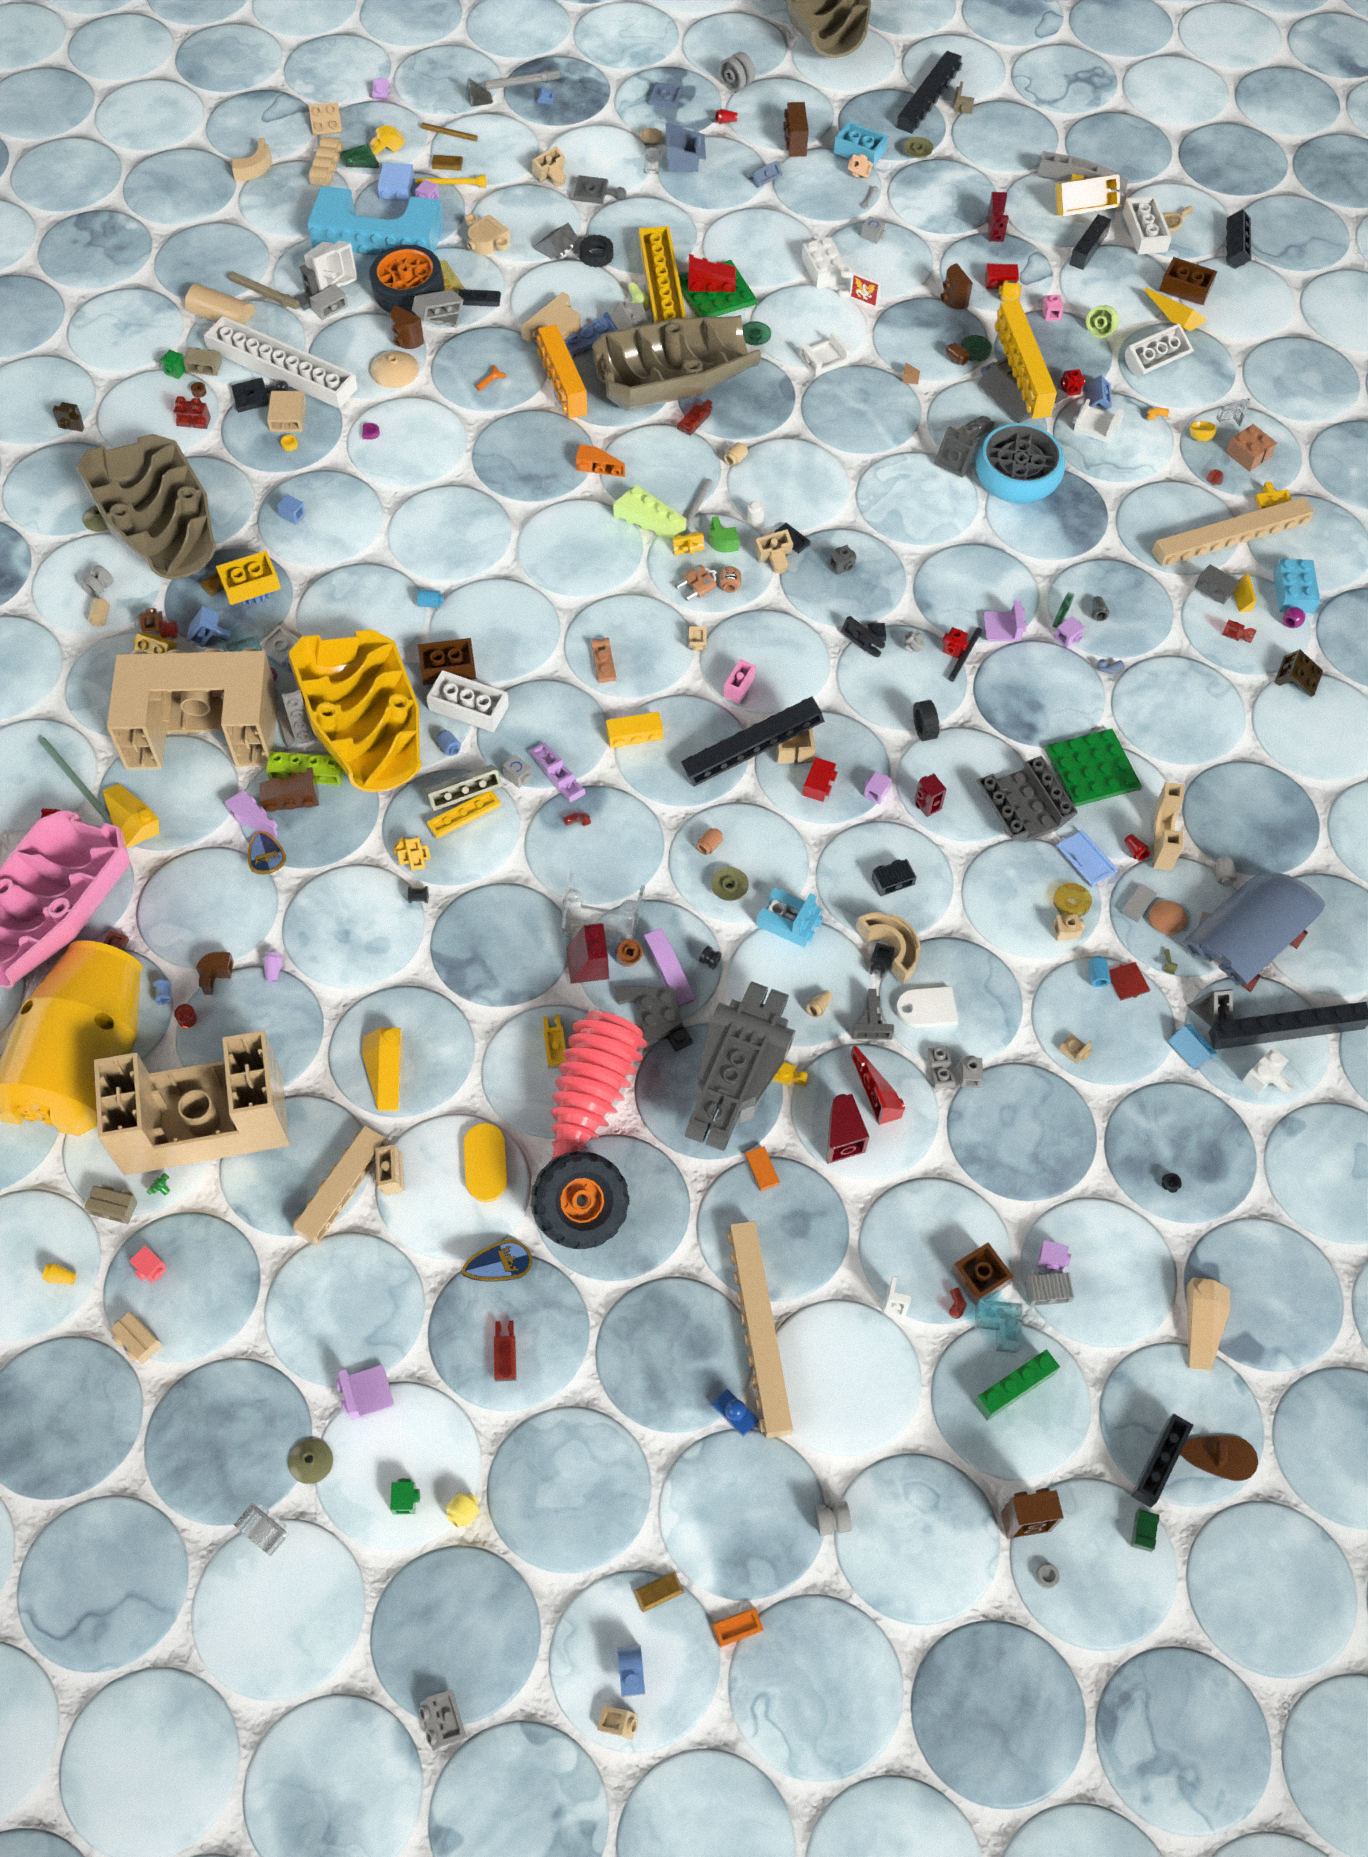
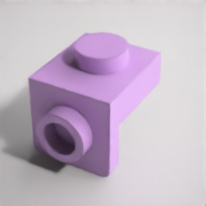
M374 79L373 99L388 100V92L391 89V85L387 79Z

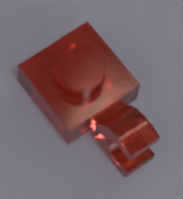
M1228 619L1222 635L1239 641V638L1251 643L1256 630L1253 628L1244 629L1245 625Z

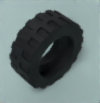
M589 235L580 242V258L585 265L597 268L611 263L614 255L613 243L606 236ZM598 248L604 250V252L591 253L589 250Z
M932 700L915 702L913 718L919 739L921 741L937 739L940 727L934 703Z

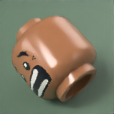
M729 566L720 571L719 585L722 590L727 593H733L740 588L741 572L739 569Z

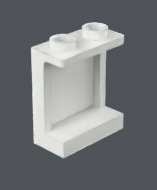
M834 332L830 333L829 340L809 347L806 342L800 344L799 356L815 376L848 364L850 351Z
M1087 399L1085 404L1082 403L1078 413L1080 414L1075 415L1073 424H1075L1074 431L1110 444L1121 423L1124 410L1118 409L1116 414L1113 415L1090 407V399Z

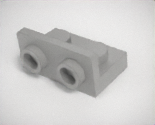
M453 1689L429 1696L419 1704V1715L425 1723L427 1730L426 1740L432 1747V1751L466 1738Z

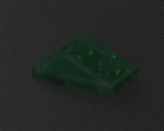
M368 144L340 152V157L346 167L379 168V163Z

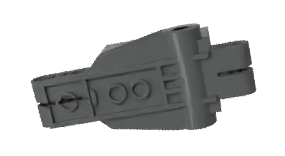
M751 981L742 1002L732 999L729 1006L723 1003L718 1004L709 1025L698 1075V1101L689 1120L685 1137L703 1143L710 1130L706 1145L724 1152L736 1123H743L754 1118L766 1088L783 1065L794 1040L796 1030L788 1028V1019L782 1017L789 994L771 989L765 1004H763L767 996L768 987Z

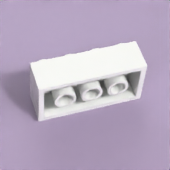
M1156 196L1126 198L1122 214L1137 254L1167 252L1171 241V234Z
M443 670L427 695L430 711L491 732H495L509 706L507 692Z

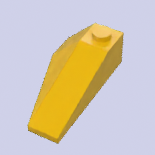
M379 1028L363 1036L362 1057L378 1111L399 1110L403 1051L401 1028Z

